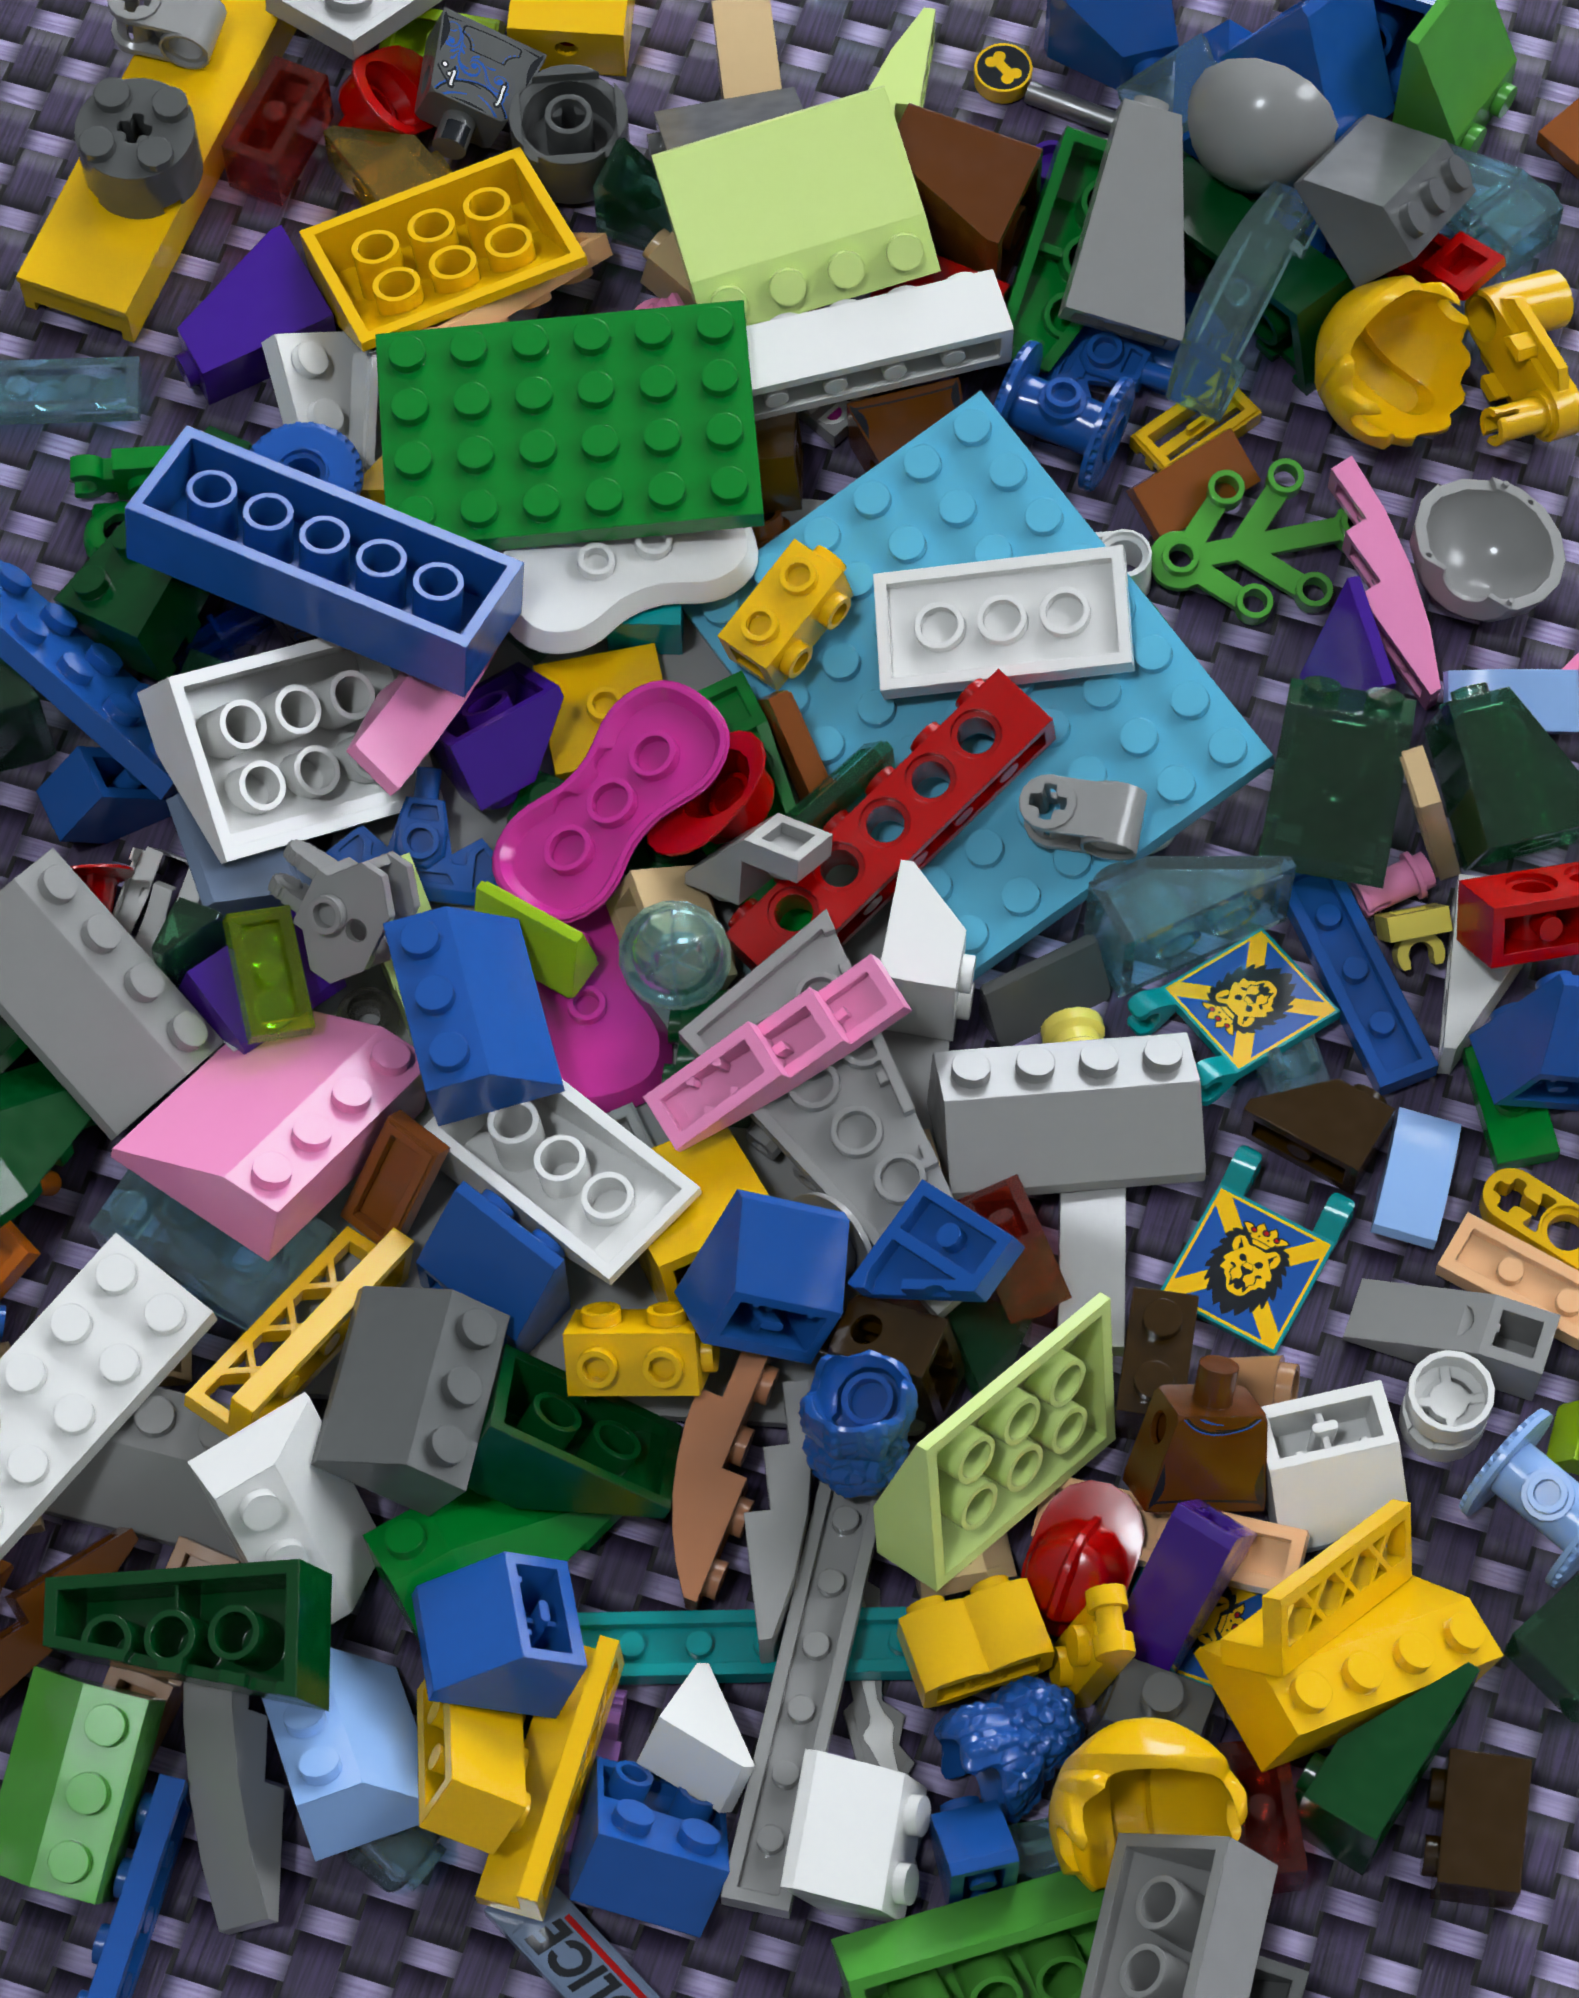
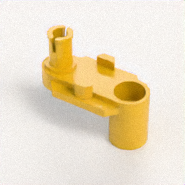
M1554 269L1479 288L1465 302V316L1469 322L1468 330L1480 349L1482 361L1490 372L1481 376L1480 388L1489 402L1504 398L1509 402L1501 406L1485 408L1481 412L1480 428L1483 436L1499 431L1498 434L1489 436L1487 442L1492 446L1503 445L1505 442L1532 434L1543 442H1551L1579 432V391L1568 374L1566 362L1546 333L1565 327L1571 321L1574 302L1571 289L1561 273Z

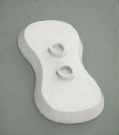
M752 527L498 551L524 562L522 613L509 632L526 647L549 654H567L585 650L602 641L630 617L654 607L673 604H703L725 599L746 585L754 575L758 565V547Z

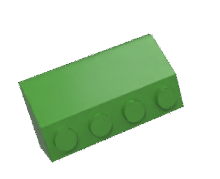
M1062 1871L833 1938L831 1943L845 1998H1080L1105 1888L1091 1892L1076 1875H1063Z

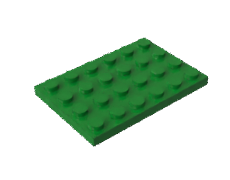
M744 300L375 334L385 506L495 551L765 526Z

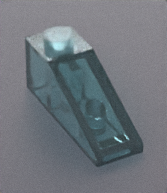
M1448 143L1454 154L1461 157L1467 164L1476 192L1446 225L1454 233L1457 234L1459 231H1463L1505 256L1506 266L1498 272L1505 279L1556 240L1564 207L1560 204L1558 197L1549 186L1544 183H1537L1522 168Z

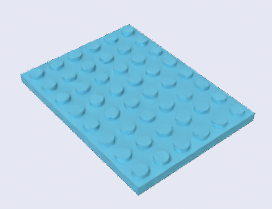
M979 391L758 550V565L754 575L736 593L715 602L682 604V610L730 675L742 670L756 699H759L776 690L730 660L717 635L794 538L812 551L817 545H821L843 561L847 567L844 574L854 594L851 598L850 609L844 620L835 629H827L812 647V657L803 672L794 679L788 678L778 691L788 690V692L793 694L840 801L838 803L839 806L832 810L835 814L844 809L850 813L867 796L865 789L875 775L889 765L895 769L912 753L910 746L916 736L932 722H937L941 725L957 709L955 703L963 692L957 691L884 700L880 692L873 574L1106 546L982 391ZM1128 573L1135 671L1017 685L1053 719L1056 739L921 870L967 930L965 954L976 956L973 981L1275 764L1270 750ZM977 733L967 737L962 743L961 748L966 752L979 754L987 751L995 740L987 734ZM1054 774L1056 776L1090 781H1119L1145 790L1148 795L1136 857L1125 861L1108 860L1087 853L1047 849L1036 845L1029 838L1025 830L1024 818L1019 809V797L1023 787L1035 777ZM930 777L918 785L916 792L926 798H935L947 790L949 783L939 777ZM1050 804L1047 813L1040 814L1041 819H1051L1053 811L1060 809V805ZM884 821L872 830L871 837L879 842H891L901 835L904 827L895 821Z

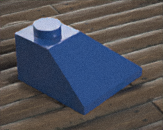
M1047 0L1044 49L1048 58L1118 91L1136 87L1152 88L1164 81L1175 79L1179 42L1172 0Z

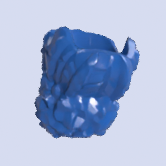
M866 1350L865 1352L850 1356L827 1354L821 1357L816 1365L811 1390L800 1399V1410L798 1413L801 1417L800 1425L802 1432L806 1434L802 1450L807 1455L806 1462L809 1468L813 1469L812 1473L822 1483L828 1484L831 1490L845 1499L877 1495L878 1492L888 1486L908 1457L910 1444L908 1443L907 1433L910 1431V1425L916 1417V1410L919 1406L915 1385L909 1375V1370L902 1362L873 1350Z
M1023 1675L1017 1681H1011L1006 1686L1003 1685L998 1691L993 1692L990 1699L984 1703L975 1701L973 1704L952 1708L949 1713L940 1719L934 1728V1735L941 1743L942 1775L946 1780L955 1779L965 1774L974 1775L979 1785L981 1802L997 1799L1004 1818L1014 1824L1019 1822L1022 1816L1029 1814L1034 1805L1041 1801L1044 1781L1053 1779L1055 1769L1061 1768L1065 1760L1082 1745L1083 1738L1085 1737V1726L1082 1720L1078 1719L1077 1708L1074 1706L1075 1696L1073 1692L1067 1687L1061 1688L1057 1684L1044 1682L1038 1677Z

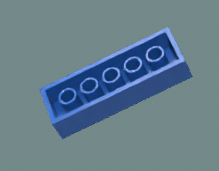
M186 425L125 506L126 553L128 559L462 697L466 696L522 613L523 561Z

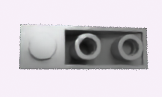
M1362 1278L1342 1340L1418 1364L1430 1354L1444 1350L1464 1352L1478 1359L1490 1372L1495 1390L1532 1401L1542 1377L1561 1315L1496 1294Z

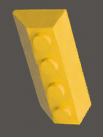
M1414 1575L1283 1678L1221 1665L1220 1640L1201 1646L1193 1653L1261 1772L1336 1744L1339 1738L1468 1662L1480 1669L1475 1681L1476 1683L1504 1656L1469 1597Z

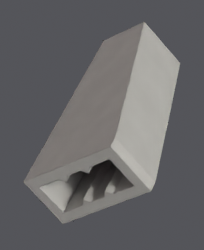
M1136 95L1134 100L1124 98L1115 111L1058 318L1101 331L1112 332L1118 336L1173 352L1182 342L1185 332L1182 115L1168 111L1169 104L1160 99Z

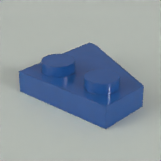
M922 1179L847 1283L859 1294L869 1298L987 1302L1026 1247L1008 1232Z

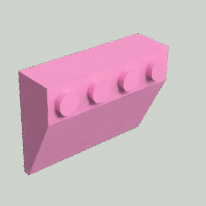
M311 1010L247 1054H243L239 1050L233 1052L225 1044L112 1148L111 1158L269 1262L362 1171L389 1115L402 1110L415 1119L424 1110L427 1095L415 1049L412 1045L382 1026Z

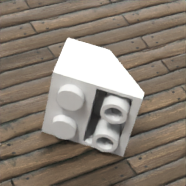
M1381 1380L1261 1407L1266 1414L1268 1422L1265 1499L1268 1516L1272 1523L1308 1530L1310 1539L1306 1553L1326 1549L1392 1499L1408 1502L1400 1441Z

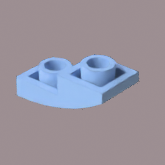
M1483 669L1443 672L1444 734L1579 732V670Z
M1399 1107L1392 1125L1385 1170L1378 1185L1371 1233L1434 1249L1448 1197L1462 1124Z

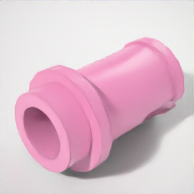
M1408 851L1401 853L1399 862L1361 879L1357 878L1351 881L1352 893L1366 918L1374 916V913L1414 895L1419 899L1428 896L1427 890L1436 886V878L1429 861L1422 852L1411 855Z

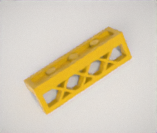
M347 1226L185 1394L184 1406L230 1437L297 1397L343 1348L358 1290L363 1286L401 1287L409 1278L415 1241L393 1227L376 1245ZM348 1252L361 1260L343 1281H337L335 1265ZM326 1276L327 1282H320ZM325 1299L303 1323H297L295 1307L301 1301ZM286 1318L287 1324L279 1325ZM285 1341L262 1366H256L254 1350L261 1343ZM245 1360L246 1367H239ZM244 1384L231 1397L230 1410L210 1398L220 1386Z
M1392 1499L1262 1596V1608L1220 1639L1221 1665L1283 1678L1412 1578L1411 1503Z
M602 1635L599 1636L596 1648L584 1645L587 1668L557 1718L532 1717L524 1742V1746L529 1749L525 1782L526 1792L531 1795L530 1810L521 1829L516 1833L510 1831L495 1854H488L475 1894L476 1901L479 1904L538 1921H544L625 1664L620 1640Z

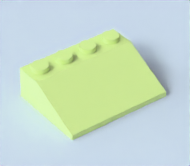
M884 85L651 155L694 304L744 300L746 326L770 321L775 316L783 313H804L843 299L854 298L941 271L926 214Z
M1101 1292L916 1444L873 1506L878 1554L937 1592L1116 1439L1111 1298Z

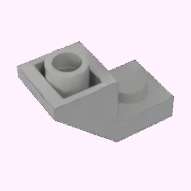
M777 813L710 853L685 873V884L710 893L717 900L740 905L773 877L781 880H790L795 883L802 880L831 856L833 834Z

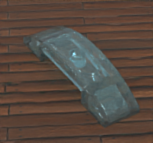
M1274 181L1242 219L1218 257L1197 299L1185 328L1182 342L1179 345L1166 393V398L1169 401L1215 421H1221L1247 370V367L1239 360L1292 255L1303 259L1319 228L1295 188Z

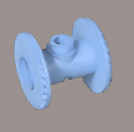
M1541 1408L1523 1421L1488 1459L1465 1491L1459 1503V1508L1466 1516H1471L1495 1494L1563 1551L1545 1578V1582L1550 1587L1557 1589L1579 1570V1482L1536 1447L1553 1419V1415L1548 1410Z

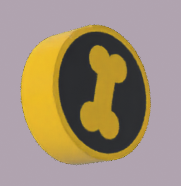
M998 43L988 46L979 53L975 60L974 85L979 94L991 102L1007 104L1018 101L1025 96L1027 88L1032 81V61L1029 55L1016 45Z

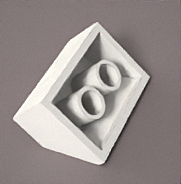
M304 1392L188 1461V1464L241 1563L301 1559L332 1574V1625L352 1613L375 1568L363 1534L373 1530L376 1526L354 1483L311 1465L322 1420L310 1397Z

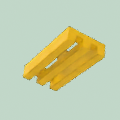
M1221 372L1132 434L1129 447L1136 455L1141 452L1145 456V464L1151 471L1155 469L1159 471L1223 430L1231 428L1237 439L1260 424L1262 412L1224 372ZM1225 394L1229 398L1208 414L1201 415L1188 424L1185 430L1159 448L1154 444ZM1239 410L1241 411L1239 414L1228 420L1226 423H1224L1216 430L1208 434L1206 437L1198 441L1196 444L1185 450L1183 453L1175 457L1173 460H1169L1173 456L1181 452L1183 449L1194 443L1196 440L1204 436L1206 433L1214 429L1216 426L1224 422L1226 419L1237 413Z

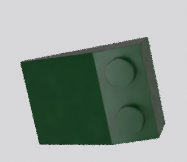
M505 1344L501 1350L467 1487L481 1496L491 1497L518 1509L665 1518L671 1509L682 1426L619 1396H568L565 1371Z
M1469 1662L1339 1738L1327 1758L1315 1752L1295 1786L1297 1791L1289 1805L1298 1810L1292 1833L1363 1876L1464 1710L1480 1669Z

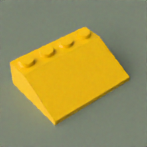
M520 147L299 231L310 275L332 311L335 323L363 352L376 348L375 334L422 330L588 265L586 254Z

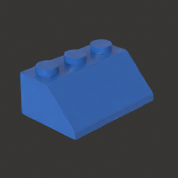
M443 906L383 923L425 1092L438 1127L565 1091L519 919Z

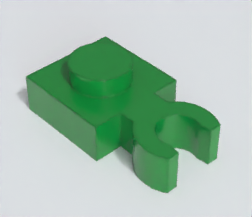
M171 445L111 449V458H101L90 454L70 457L71 482H75V497L92 499L100 497L107 492H117L120 501L131 500Z

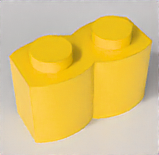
M1007 1575L991 1576L974 1584L970 1588L971 1594L964 1598L945 1601L942 1595L928 1596L909 1605L906 1608L907 1614L898 1618L897 1637L923 1709L949 1704L972 1696L987 1688L1007 1685L1011 1681L1015 1682L1022 1678L1023 1675L1032 1677L1052 1668L1055 1651L1027 1578L1009 1581Z

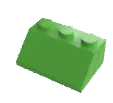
M38 1666L33 1667L0 1790V1876L34 1889L91 1904H101L114 1900L113 1886L116 1873L127 1851L166 1700Z

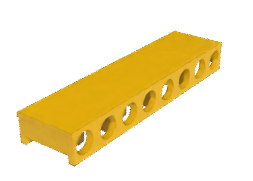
M220 0L225 5L227 14L209 64L204 68L187 69L172 62L147 56L134 55L121 79H153L169 86L180 88L186 94L188 104L193 112L203 158V174L200 184L192 197L182 205L181 200H178L174 204L163 208V215L150 219L125 218L107 211L99 203L98 198L86 183L79 157L16 275L26 307L37 310L41 304L121 331L123 340L135 343L297 29L267 12L266 0Z

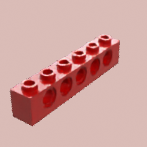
M997 669L986 681L982 678L974 680L958 697L955 703L957 709L941 725L937 722H932L916 736L910 746L912 753L895 769L891 765L882 769L866 787L865 794L867 796L850 813L846 809L841 810L826 823L822 830L833 834L831 856L798 883L774 878L776 885L759 901L756 898H751L735 911L728 922L730 929L725 933L733 953L751 971L799 932L787 931L780 927L782 917L793 909H805L813 914L811 921L827 909L838 939L843 947L894 897L901 860L913 861L922 870L1056 739L1053 719L1000 669ZM977 733L987 734L995 740L987 751L979 754H972L961 748L962 743L967 737ZM930 777H939L949 783L947 790L935 798L923 797L916 792V789L923 780ZM884 821H895L904 827L901 835L891 842L876 841L871 837V833L879 823ZM838 865H850L858 870L854 881L846 886H832L825 879L829 871Z
M1579 861L1459 880L1456 940L1491 969L1578 955Z

